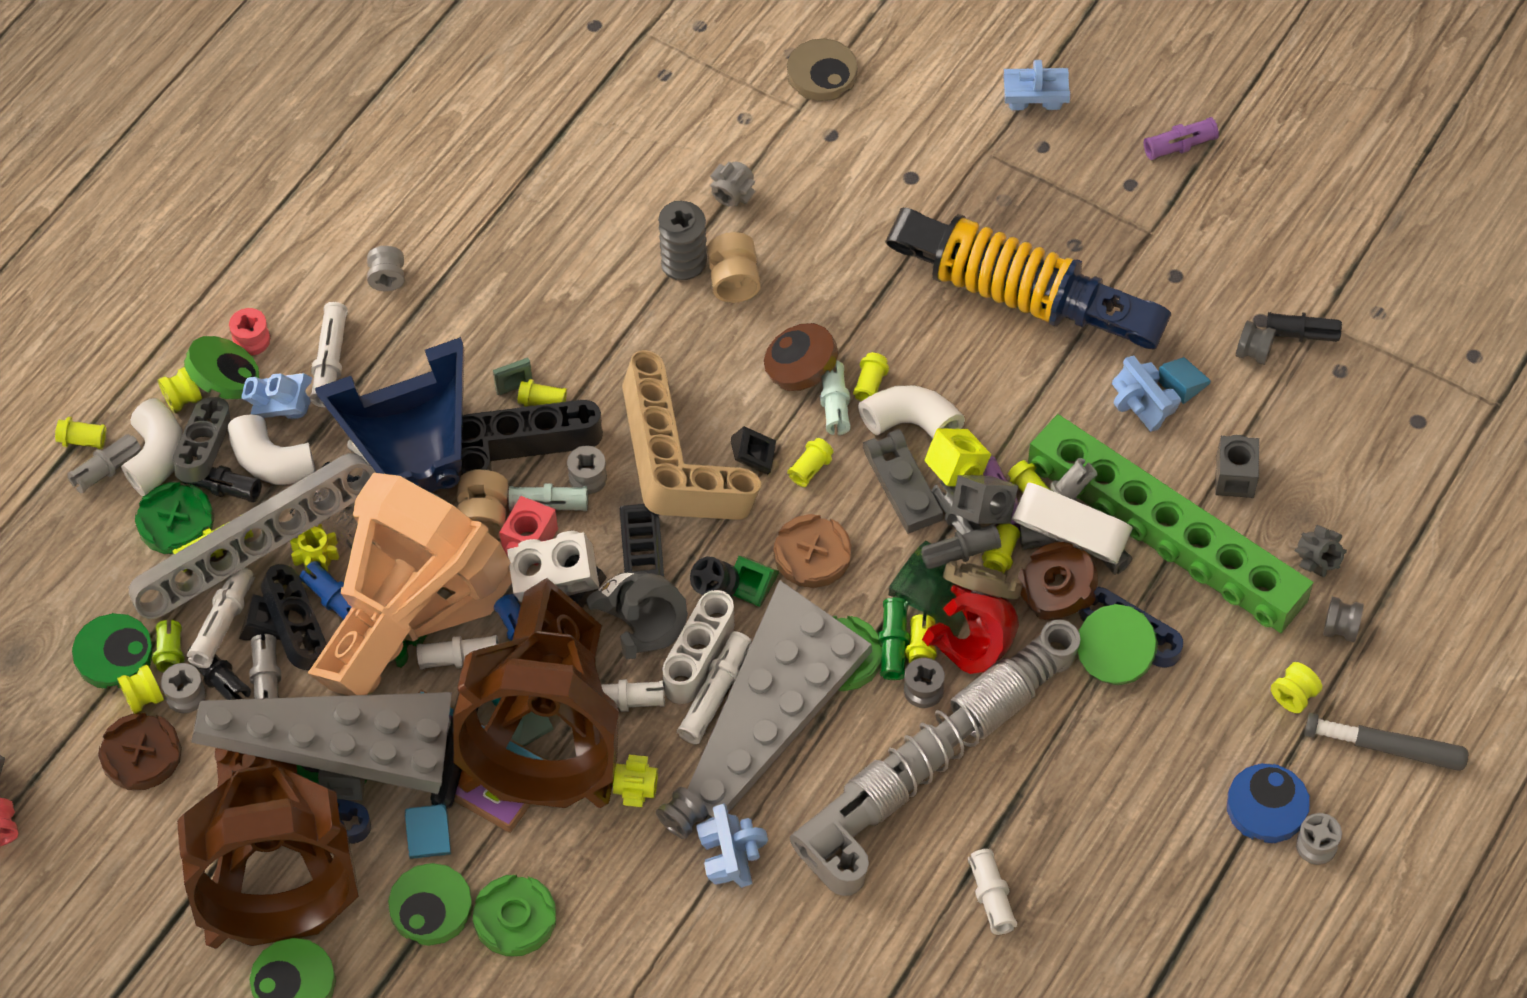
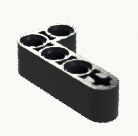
M576 400L463 415L462 466L458 474L459 478L464 473L474 469L492 471L491 461L569 452L581 446L595 447L600 443L603 436L600 408L595 402L590 400Z

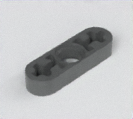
M208 397L200 400L195 405L173 455L175 475L179 480L193 483L201 481L209 475L227 433L228 424L231 421L229 404L226 400L219 397ZM199 437L211 438L210 440L203 442L193 441L194 439Z

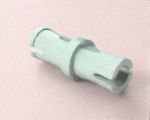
M836 361V372L832 369L829 373L827 370L822 375L823 390L820 395V403L825 407L826 431L834 435V424H837V434L843 435L850 430L847 407L850 403V392L845 388L844 365L842 362Z
M544 483V487L509 486V511H512L520 496L556 510L587 511L588 508L587 486L553 487L552 483Z

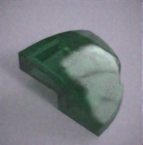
M925 540L899 571L889 586L888 595L905 599V602L908 601V605L923 612L924 621H926V616L929 615L935 619L936 624L940 622L949 626L953 635L958 637L965 621L962 610L952 616H948L943 610L952 599L957 597L951 592V587L956 584L943 577L946 564L931 569L926 567L921 552L924 546L931 543Z

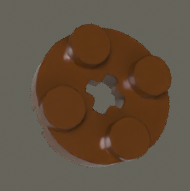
M1055 542L1040 547L1030 556L1032 561L1026 566L1025 570L1022 567L1019 572L1018 579L1023 583L1020 595L1026 605L1040 619L1048 620L1067 617L1081 609L1090 607L1095 601L1096 595L1094 592L1098 585L1096 566L1086 551L1074 548L1071 543ZM1058 574H1062L1063 578L1066 579L1059 586H1049L1050 583L1055 581V576Z

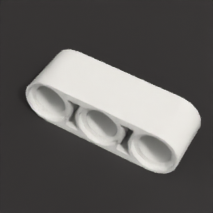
M1027 483L1012 517L1013 521L1059 542L1071 543L1074 548L1083 549L1088 554L1112 564L1118 563L1133 529L1132 526L1124 521L1033 483Z
M709 591L700 598L664 662L662 670L665 695L673 703L686 704L696 698L710 673L709 666L712 660L719 657L731 632H733L735 626L734 604L730 595L724 591ZM713 613H720L724 616L720 618H713L709 615ZM698 644L707 646L699 650L691 648ZM678 676H686L689 678L688 680L682 682L673 680Z

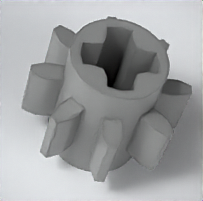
M728 162L726 166L719 164L710 176L714 180L710 185L712 194L718 202L725 206H738L740 202L746 204L756 192L752 188L755 184V180H753L754 175L741 162Z

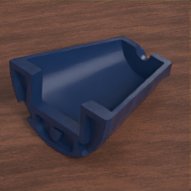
M461 337L425 349L431 372L360 396L352 376L315 388L321 402L376 473L401 476L430 493L439 489L452 488L460 481L458 474L462 466L465 358Z

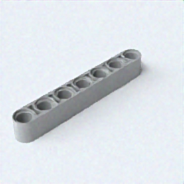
M348 453L337 458L137 576L129 586V596L136 611L147 619H156L167 614L354 503L375 471L358 454ZM355 468H363V473L357 481L347 482V476L350 471ZM322 488L329 489L327 498L320 502L313 501L316 491ZM288 508L295 509L292 519L286 522L279 521L282 511ZM254 528L261 529V534L257 540L253 542L244 541L248 531ZM215 550H227L223 560L219 562L210 561V556ZM184 569L193 570L189 580L185 582L175 581V577L180 571ZM146 591H159L157 598L152 602L143 603L140 601L142 594Z

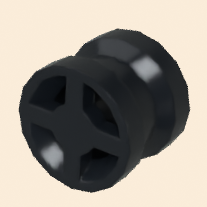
M706 556L699 559L693 565L690 572L691 586L701 595L709 591L719 590L732 597L739 586L740 578L737 569L733 565L715 557Z

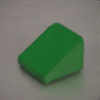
M738 556L734 567L737 569L740 579L739 586L733 596L761 607L777 579L779 570L745 556Z

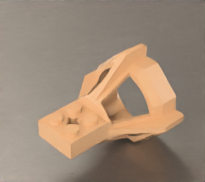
M373 473L355 500L353 517L358 525L343 588L341 587V595L352 608L308 672L310 676L333 692L348 696L370 695L378 687L381 681L380 675L387 664L400 654L404 639L415 641L418 637L491 615L494 611V604L504 596L512 583L509 570L511 562L500 542L487 533L488 527L481 522L472 521L452 504L401 476ZM443 588L453 595L445 600L437 592Z

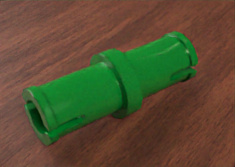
M892 597L883 601V630L879 632L878 643H882L880 676H883V679L895 681L905 678V649L910 644V634L906 631L908 601L905 602L903 598Z

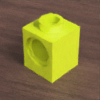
M937 428L924 461L946 486H956L958 475H983L991 453L969 429Z

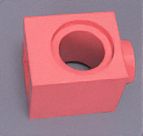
M520 496L499 532L501 545L507 556V549L518 547V544L522 541L537 539L542 542L553 539L558 530L556 509ZM525 532H533V534H531V535H529V536H522V535H521L522 533H525Z

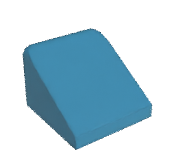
M1185 357L1164 363L1159 367L1160 379L1158 382L1166 389H1174L1181 398L1182 404H1185L1211 383V380Z
M433 805L405 809L409 858L450 855L449 820L446 806Z

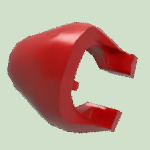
M953 585L951 592L957 597L952 599L943 610L948 616H952L962 610L969 625V636L966 639H959L953 635L949 626L939 622L927 629L922 640L927 646H936L962 671L969 674L985 672L1001 659L1013 644L1019 627L1017 613L1006 598Z

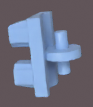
M1034 60L1033 69H1004L1005 104H1009L1011 110H1024L1028 107L1029 103H1042V106L1047 110H1060L1063 103H1070L1068 68H1043L1042 60Z
M1134 355L1126 357L1123 361V369L1112 381V385L1118 392L1113 402L1114 406L1121 412L1132 409L1150 432L1159 430L1165 418L1175 413L1181 398L1174 389L1162 391L1157 385L1160 379L1159 371L1152 362L1140 364Z
M281 373L272 374L270 378L266 379L250 377L245 381L242 399L253 404L252 415H259L263 418L286 416L289 419H298L303 417L309 408L311 400L305 390L311 384L312 377L304 373L287 376Z
M724 803L714 806V817L696 825L701 844L707 850L721 845L722 854L705 859L706 875L715 885L730 881L736 882L741 888L751 885L753 883L748 860L754 861L760 858L758 849L768 842L766 830L758 827L753 828L752 820L749 818L743 819L739 823L736 815L728 814L727 806Z

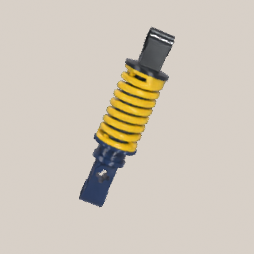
M901 208L885 240L887 246L898 253L913 256L934 264L932 271L933 280L938 282L952 281L958 288L966 286L967 290L971 293L979 292L984 298L992 297L997 303L1005 302L1010 308L1018 307L1021 312L1025 314L1031 313L1034 317L1046 321L1054 327L1058 326L1063 318H1069L1072 321L1075 320V325L1082 328L1089 324L1130 340L1140 347L1154 350L1157 348L1172 315L1167 308L1158 303L1142 300L1118 289L1103 285L1102 278L1084 276L1081 274L1082 261L1078 259L1059 258L1057 253L1051 252L1044 261L1046 255L1044 248L1036 247L1032 252L1031 243L1023 242L1019 246V240L1016 237H1010L1006 241V235L1003 232H997L993 236V230L990 227H984L979 232V224L966 219L961 214H957L951 223L947 225L926 217L916 210ZM1114 307L1120 308V311H1115L1112 316L1107 314V311L1112 312Z

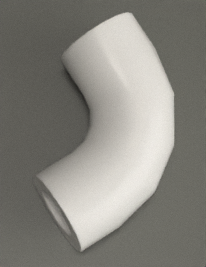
M915 385L888 388L871 395L859 402L858 405L864 424L875 435H879L901 423H913L922 427L933 439L937 428L961 429L965 422L962 413L947 399L935 391Z
M156 398L142 402L133 412L130 419L131 425L144 438L145 444L136 456L121 466L127 480L141 496H145L154 488L160 486L175 471L173 455L182 437V429L176 418Z
M252 414L243 415L233 419L228 424L230 444L237 461L255 478L275 485L295 484L316 471L309 442L290 447L274 445L268 437L266 421L263 417Z

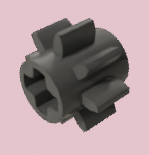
M1316 525L1314 532H1303L1301 534L1302 537L1298 542V547L1295 549V552L1303 559L1299 564L1301 568L1309 572L1313 571L1322 577L1326 576L1327 570L1340 568L1344 554L1347 553V550L1343 549L1342 545L1338 543L1342 539L1341 534L1320 525Z

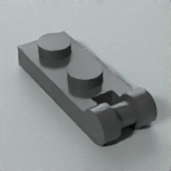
M900 429L887 433V438L879 441L873 438L863 442L865 455L907 534L943 521V511L909 451L905 437ZM893 452L896 458L885 461L883 455Z

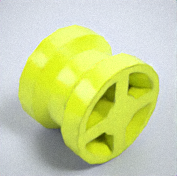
M185 367L178 369L177 375L171 378L164 376L158 379L160 390L173 413L181 411L183 405L189 402L196 404L202 400L197 384L191 380Z
M1293 662L1286 669V676L1278 678L1271 685V692L1282 707L1293 713H1301L1307 707L1308 699L1316 697L1322 691L1323 685L1317 674L1309 667L1299 662Z
M148 665L140 667L138 673L131 677L123 675L117 678L134 714L141 712L146 704L151 702L158 704L164 701L163 695Z

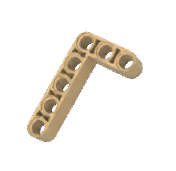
M642 350L634 353L623 380L622 389L645 506L655 514L666 516L732 520L748 517L761 488L759 477L754 472L744 468L684 464L664 362L659 355L651 351Z

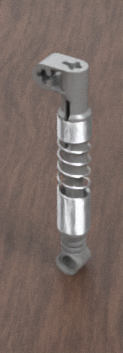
M1053 620L1047 623L1042 629L1041 634L1024 647L1022 651H1019L1011 659L1003 658L999 662L997 661L987 671L982 673L981 676L951 699V709L953 712L951 716L948 717L944 712L936 710L935 716L939 722L937 727L920 723L921 731L914 737L905 735L904 745L897 750L889 748V757L884 761L874 760L844 786L843 794L790 836V842L796 853L832 892L842 896H849L857 893L864 885L869 865L868 855L853 837L868 825L876 826L904 805L909 800V797L916 795L919 784H930L935 771L944 772L948 769L950 759H960L964 754V745L969 747L976 746L979 743V739H985L1026 706L1035 697V690L1051 678L1053 674L1069 669L1073 664L1080 644V635L1076 627L1064 620ZM1049 643H1060L1066 649L1056 650L1052 648ZM939 714L946 720L942 722L941 718L939 717ZM970 734L976 738V741L974 743H967L963 739ZM960 743L961 753L958 756H954L953 747ZM841 849L843 851L841 860L836 855L828 863L825 861L837 850ZM839 866L846 870H844L843 872L840 871ZM850 866L854 869L853 872L848 869Z

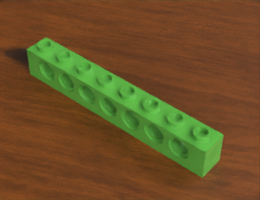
M1057 414L1030 443L1028 464L1033 463L1036 466L1035 472L1042 478L1059 481L1074 465L1066 461L1075 462L1078 458H1082L1085 460L1083 467L1089 462L1095 468L1097 476L1076 496L1077 499L1082 500L1098 511L1132 526L1131 538L1143 541L1155 549L1164 560L1176 563L1188 571L1194 580L1209 585L1221 593L1227 602L1232 605H1239L1251 613L1263 626L1272 627L1279 633H1282L1307 604L1313 581L1061 415ZM1097 481H1104L1108 484H1099ZM1128 502H1136L1140 505H1131ZM1159 523H1168L1171 526L1166 527ZM1191 544H1199L1202 545L1204 548H1197L1192 546ZM1224 565H1230L1236 569H1227ZM1256 587H1264L1269 591H1261Z

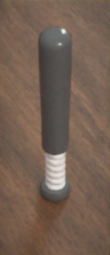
M1316 713L1308 714L1304 735L1313 738L1315 734L1325 735L1334 739L1351 741L1355 743L1354 746L1461 771L1466 767L1469 757L1468 750L1463 746L1362 725L1351 727L1328 720L1324 721L1319 719V715Z

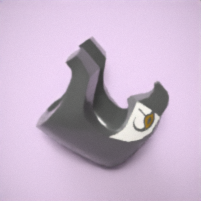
M628 571L609 579L599 590L590 594L586 601L590 610L596 609L609 613L625 621L631 627L632 634L626 631L620 635L622 653L626 659H636L637 653L664 649L673 644L682 632L688 616L686 599L679 590L663 576L643 571Z

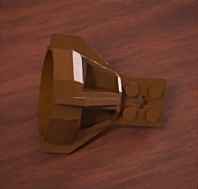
M548 578L524 592L512 641L474 650L465 656L457 687L459 697L453 716L454 763L462 769L458 787L468 793L482 785L500 801L567 808L586 797L596 807L602 808L610 802L618 755L619 710L615 701L603 692L595 665V656L602 625ZM501 698L488 724L483 728L478 719L476 708L486 702ZM530 712L542 717H550L556 714L572 727L576 757L564 760H539L519 755L506 749L523 716Z
M216 748L217 788L177 820L184 885L197 927L204 929L206 946L217 949L228 938L249 946H257L290 938L318 935L359 897L346 827L340 822L336 792L297 774L296 764ZM284 846L299 852L313 879L303 886L281 893L263 895L241 893L246 862L255 851L272 852ZM218 859L213 879H211L205 873V870Z

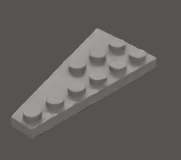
M781 580L777 584L688 786V790L694 793L708 810L707 819L714 817V806L724 803L727 806L728 813L872 652L871 643Z
M452 692L200 701L191 743L438 794L442 783Z

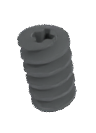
M682 200L673 201L664 206L658 219L661 266L663 272L668 277L675 280H688L701 274L706 267V219L703 211L697 205Z

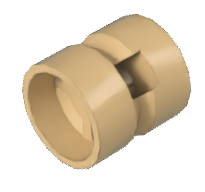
M738 232L724 233L716 236L707 246L713 294L717 299L731 303L751 299L761 289L753 239L744 233Z
M473 470L461 475L458 482L457 509L472 521L483 523L489 528L487 533L496 540L500 538L499 532L506 522L507 513L505 507L508 501V480L503 475L494 471Z

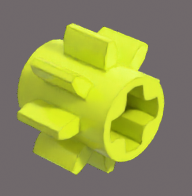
M319 524L317 527L314 526L298 535V538L290 540L292 551H294L291 556L295 566L303 563L306 567L311 562L318 561L328 571L331 560H339L338 549L335 547L338 544L336 534L332 532L326 535L322 524ZM306 567L307 573L311 574L312 572Z
M629 754L626 764H616L613 794L622 795L624 806L643 807L645 798H655L658 768L649 767L648 756Z

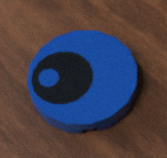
M1261 763L1247 767L1235 776L1228 790L1227 812L1232 824L1244 836L1254 839V837L1262 839L1265 843H1277L1290 839L1300 831L1301 824L1309 813L1310 796L1304 783L1292 771L1276 764Z

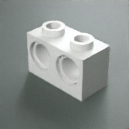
M566 531L558 534L555 539L542 542L537 539L525 540L520 542L518 547L507 549L508 558L511 562L509 567L513 594L521 603L524 592L546 578L566 595L599 589L593 544L584 532ZM580 555L577 564L569 568L564 567L565 561L570 556ZM541 563V568L535 575L526 576V572L531 565Z

